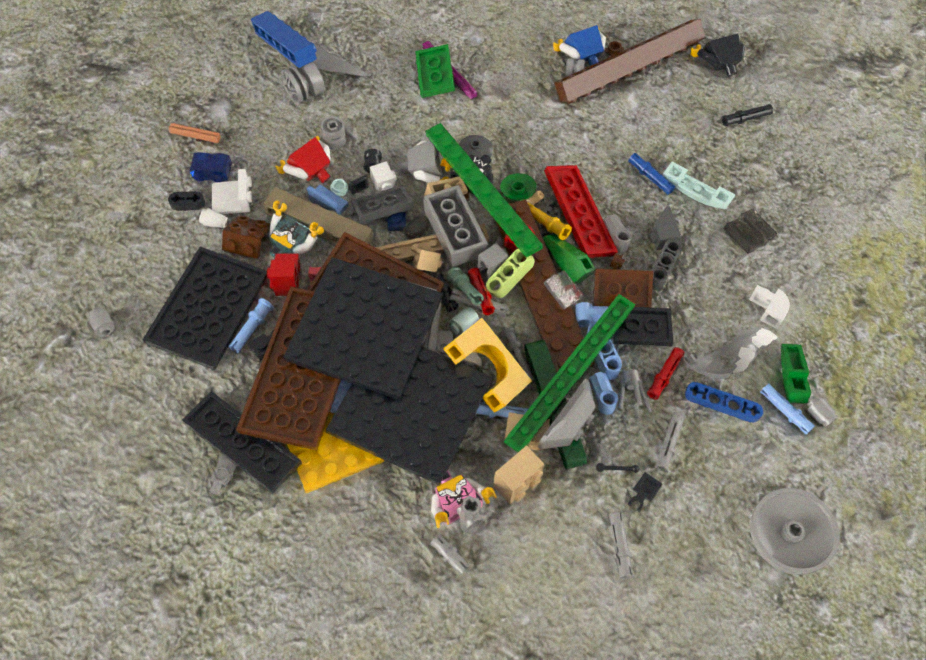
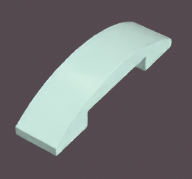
M671 162L663 173V176L675 185L676 189L705 205L726 209L735 197V194L720 186L716 190L687 175L688 170L674 162Z

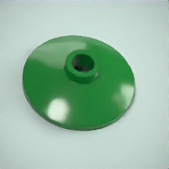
M515 173L502 180L500 190L510 200H525L535 193L536 182L527 174Z

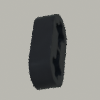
M197 191L174 192L168 197L170 207L176 211L200 210L205 205L203 195Z

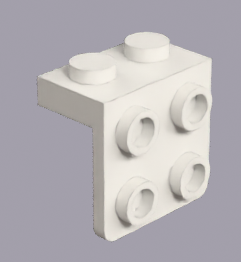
M246 169L238 170V181L215 182L212 184V210L220 214L250 212L252 194L249 191V187H252L251 176H247Z

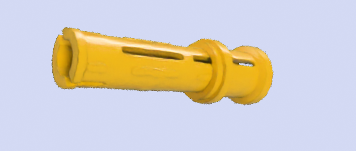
M528 203L534 220L544 225L548 232L555 233L560 240H565L569 237L572 230L570 225L563 224L559 218L551 217L531 203Z

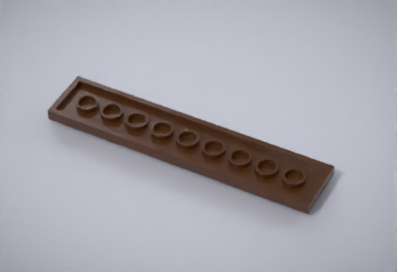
M525 199L509 205L523 222L533 229L534 235L543 244V249L532 255L535 261L534 265L519 281V285L542 340H545L555 370L558 372L584 337ZM493 218L504 245L505 235L507 234ZM504 245L505 250L507 251L508 256L510 257L513 254V252ZM524 256L520 262H524L527 258ZM594 361L591 363V365H590L588 368L594 366V364H595Z

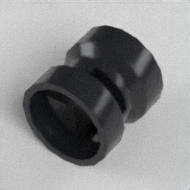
M367 149L364 152L365 162L363 168L365 172L370 173L371 166L381 163L382 153L378 149Z

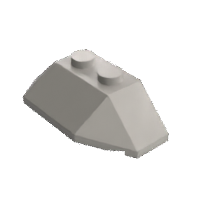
M585 378L548 428L541 438L538 448L547 449L570 446L573 440H579L584 432L582 427L585 424L589 426L595 417L592 414L595 409V403L588 379Z

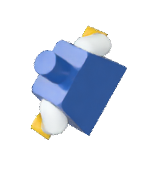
M596 25L570 34L565 43H563L562 39H558V44L553 42V49L556 52L562 51L576 61L584 59L591 66L599 62L597 58L605 49L606 37L599 31V27Z

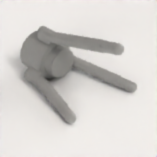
M625 371L623 373L624 379L620 380L619 409L623 408L625 387H627L628 390H635L638 405H642V395L647 410L651 413L652 409L645 393L642 379L639 377V371Z

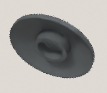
M470 135L463 138L459 143L468 156L474 155L479 159L484 154L489 157L492 156L493 146L483 136Z

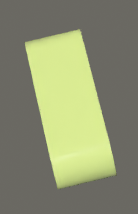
M519 248L515 250L488 279L486 283L487 290L496 298L506 296L533 267L535 261L532 255L527 257L524 262H520L524 255ZM514 270L511 276H507L509 271ZM500 284V288L494 291L495 286Z

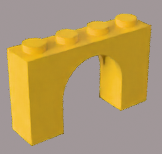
M483 318L443 348L455 364L473 352L481 353L492 361L496 368L497 380L495 385L483 395V400L494 413L506 406L532 382Z

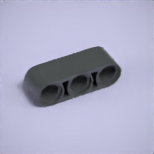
M670 238L666 241L651 270L653 271L652 290H660L664 287L682 250L680 240Z

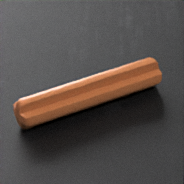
M171 123L169 126L170 133L214 143H219L221 139L218 132Z

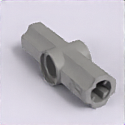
M470 495L464 498L463 505L456 511L460 517L461 530L472 534L477 531V526L484 521L480 514L481 502L478 497L474 498Z

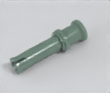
M452 267L448 270L446 274L447 280L453 283L456 289L461 290L474 305H480L482 302L478 298L483 301L484 297L470 283L469 277L463 274L459 267Z

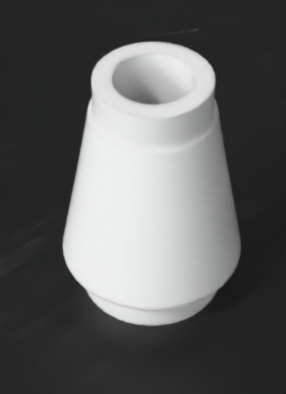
M210 208L203 209L199 218V223L210 227L226 228L229 221L228 217Z

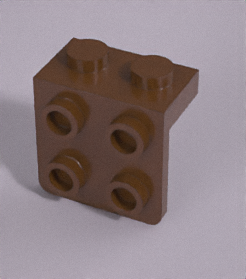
M247 216L236 217L223 229L222 250L258 259L261 252V239L270 231V223H266L264 220L249 219Z

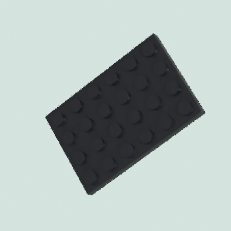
M199 247L142 339L143 342L215 370L267 279V271Z

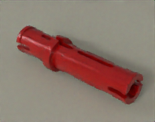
M471 268L468 271V276L472 285L484 297L483 301L478 298L482 302L480 304L482 312L485 315H491L495 310L491 301V293L486 289L480 270L478 268Z
M673 348L661 371L655 375L654 382L647 391V395L650 398L658 399L663 389L670 383L671 375L685 354L681 348Z

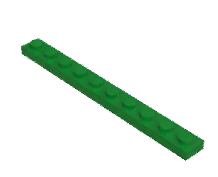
M439 123L426 130L425 133L428 139L523 255L527 258L543 249V244L445 127Z
M618 294L504 439L506 445L519 452L526 445L530 444L634 309L635 304Z

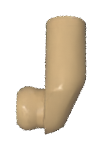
M539 190L526 199V201L534 205L544 198V194Z

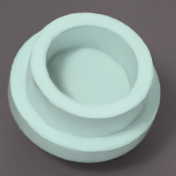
M336 179L332 182L330 190L338 196H343L348 192V184L343 179Z

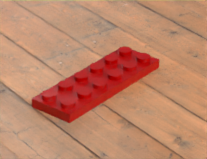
M577 165L546 166L544 173L568 225L572 228L571 231L579 249L587 254L589 258L615 256L618 250Z

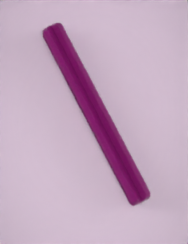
M430 41L422 44L423 49L434 47ZM452 66L456 85L470 99L476 97L477 91Z

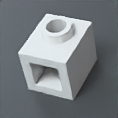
M387 161L370 167L371 180L377 192L395 187L397 177L394 170H390Z

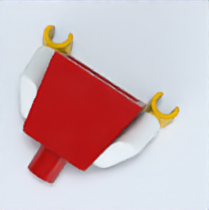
M316 136L313 139H309V142L289 155L288 164L284 160H280L281 166L276 165L275 167L279 174L288 173L307 181H311L317 176L322 183H325L331 177L325 170L328 168L331 159L329 146L323 143L319 136Z

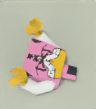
M447 471L441 485L435 488V494L432 497L431 512L435 518L437 528H440L441 522L449 525L460 519L456 510L463 505V499L469 495L474 498L478 497L481 507L483 499L486 504H489V497L497 498L494 489L491 487L486 488L470 478H465L463 475L452 478L449 471Z

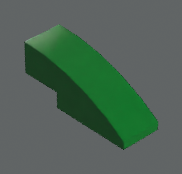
M781 344V366L786 400L790 403L807 404L812 392L807 379L810 372L802 346L799 344Z

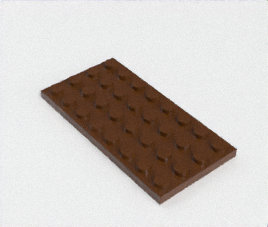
M290 287L236 428L238 433L317 451L341 380L284 361L283 358L315 291Z

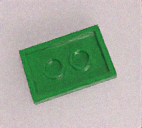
M448 44L415 51L421 97L425 98L455 91Z

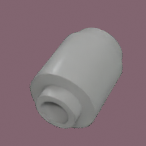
M97 307L89 312V321L97 336L106 337L114 331L115 326L109 313L104 308Z
M815 397L807 404L809 406L807 411L825 428L838 418L835 414L836 411L823 397L821 399Z

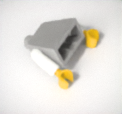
M423 140L415 147L407 151L408 161L399 163L401 172H410L416 180L431 183L450 179L449 177L440 179L442 176V166H440L441 153L430 140Z

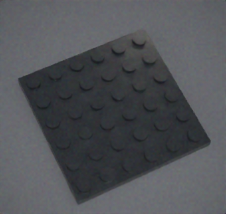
M332 257L283 357L284 361L400 400L440 305L443 293Z
M422 346L400 400L352 384L326 428V433L440 486L493 377L462 363L455 364L451 358Z

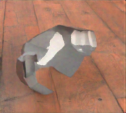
M761 327L740 330L737 332L733 342L703 357L705 350L699 356L692 352L691 355L683 357L689 368L700 374L724 379L733 373L745 371L756 358L759 350L768 348L773 341H776L777 336ZM735 355L736 360L733 362L735 367L732 369H721V356Z

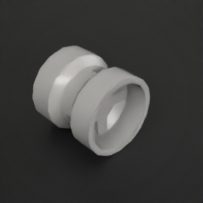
M567 58L566 76L584 69L585 60L579 59L574 61Z

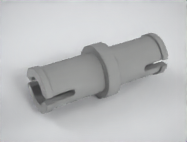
M438 534L437 538L435 537L430 544L443 556V561L448 562L460 576L470 567L457 553L456 547H452L441 534Z

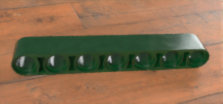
M544 339L524 344L525 355L530 370L536 379L535 384L539 395L557 373ZM566 397L550 416V426L567 404ZM580 438L578 441L573 440L570 446L558 447L566 470L587 464L586 453Z

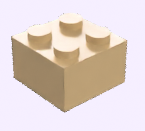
M526 445L495 472L493 487L509 504L514 501L518 502L526 495L525 491L531 487L533 489L541 482L540 478L543 474L544 463Z

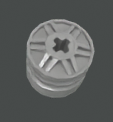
M313 62L300 68L297 67V69L294 66H289L288 69L281 70L280 74L284 87L296 104L302 103L303 100H308L309 94L316 96L325 90L321 74Z

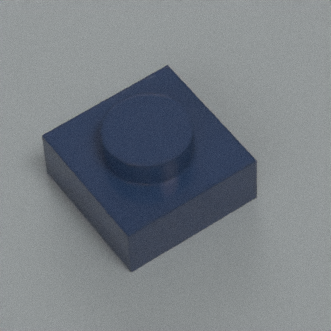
M398 212L387 217L388 231L407 230L406 212Z

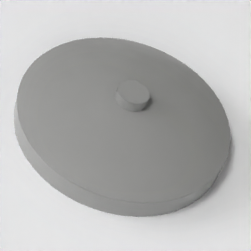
M782 488L772 491L763 497L752 513L750 532L753 543L760 555L778 570L794 575L811 574L826 566L837 552L839 528L836 519L822 500L807 491L796 488Z

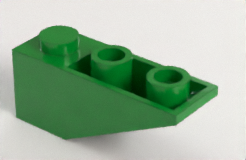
M556 234L543 237L547 248L553 254L556 263L560 266L570 285L582 283L595 272V267L587 254L567 241L560 240Z

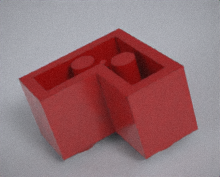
M275 254V260H271V267L267 268V278L270 279V289L274 290L275 296H287L290 287L299 288L301 263L298 254Z

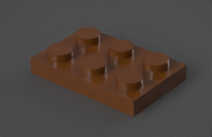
M595 268L593 306L609 307L618 294L633 302L635 307L651 308L653 271Z

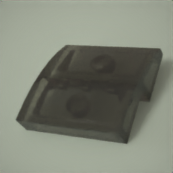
M754 209L741 213L738 219L727 223L723 228L747 254L760 248L778 234Z

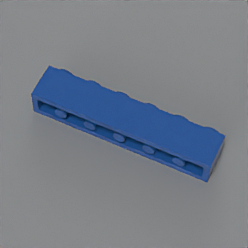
M266 11L251 18L255 33L298 68L317 60L315 45L304 36H301L298 31L293 30L290 25H286L283 20L278 19L276 15Z

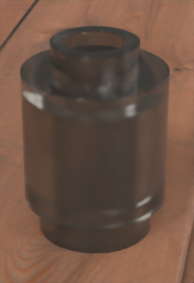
M422 214L415 216L403 229L405 237L408 240L420 238L429 229V219Z

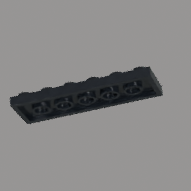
M211 391L182 419V422L273 494L302 464L301 460L278 442L238 433L236 428L242 414Z

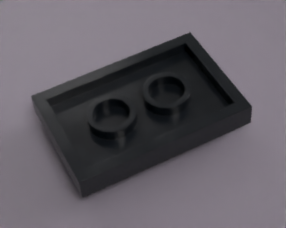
M634 307L614 333L613 344L672 346L671 308Z

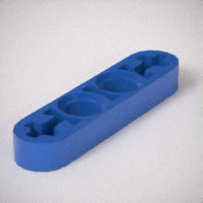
M698 382L688 384L685 390V397L690 402L748 422H757L763 415V408L760 404ZM693 389H696V390H697V391H696V393H697L696 396L693 395V391H692ZM706 392L707 394L705 395L704 399H702L703 393ZM716 395L719 398V402H711L709 396ZM728 402H736L739 408L737 410L731 409ZM751 409L755 410V416L751 415Z

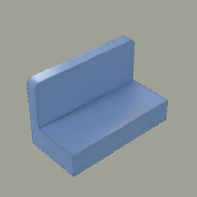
M319 185L316 189L311 186L307 187L309 201L320 205L326 210H332L341 215L349 207L346 200L322 185Z

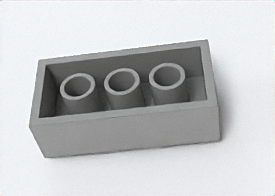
M459 185L424 196V211L451 267L478 259V255L488 248V242Z

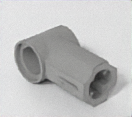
M615 214L609 215L604 219V223L618 252L624 253L629 248L632 234L628 229H625L619 216Z

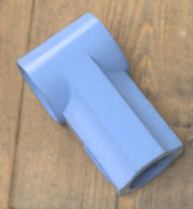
M588 302L576 304L575 317L579 327H589L590 324L597 322L608 307L592 306Z
M595 373L589 378L598 402V410L602 414L610 415L615 411L618 395L613 391L606 373ZM604 401H610L612 404H606Z

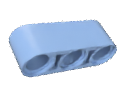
M596 322L590 324V326L588 327V330H587V334H588V332L592 329V327L596 324ZM610 339L603 348L607 353L600 352L595 361L600 372L606 373L609 380H614L619 375L622 361ZM608 366H613L615 370L609 369Z

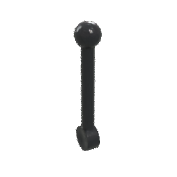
M598 463L596 466L598 472L604 470H624L637 473L640 471L638 465H633L632 467L604 466V464Z

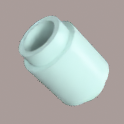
M470 307L463 309L450 320V329L455 334L461 335L479 319L478 314Z

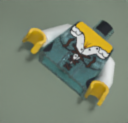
M275 201L273 208L276 213H273L269 231L270 241L274 248L269 252L270 255L275 259V254L301 255L311 251L317 240V235H321L324 232L323 227L319 226L316 230L318 223L313 222L310 228L286 214L282 216L281 213L286 211L287 205L282 203V207L279 209L280 202Z

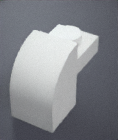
M757 285L749 299L766 309L760 320L776 329L781 325L790 307L788 297L780 289L774 294L767 288Z

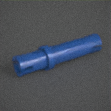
M634 153L629 158L628 162L635 166L641 175L644 174L667 195L673 192L676 186L656 171L650 162L643 160L637 153Z

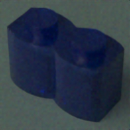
M196 152L193 155L189 171L192 178L197 181L213 180L214 182L228 181L232 162L230 156L226 154Z

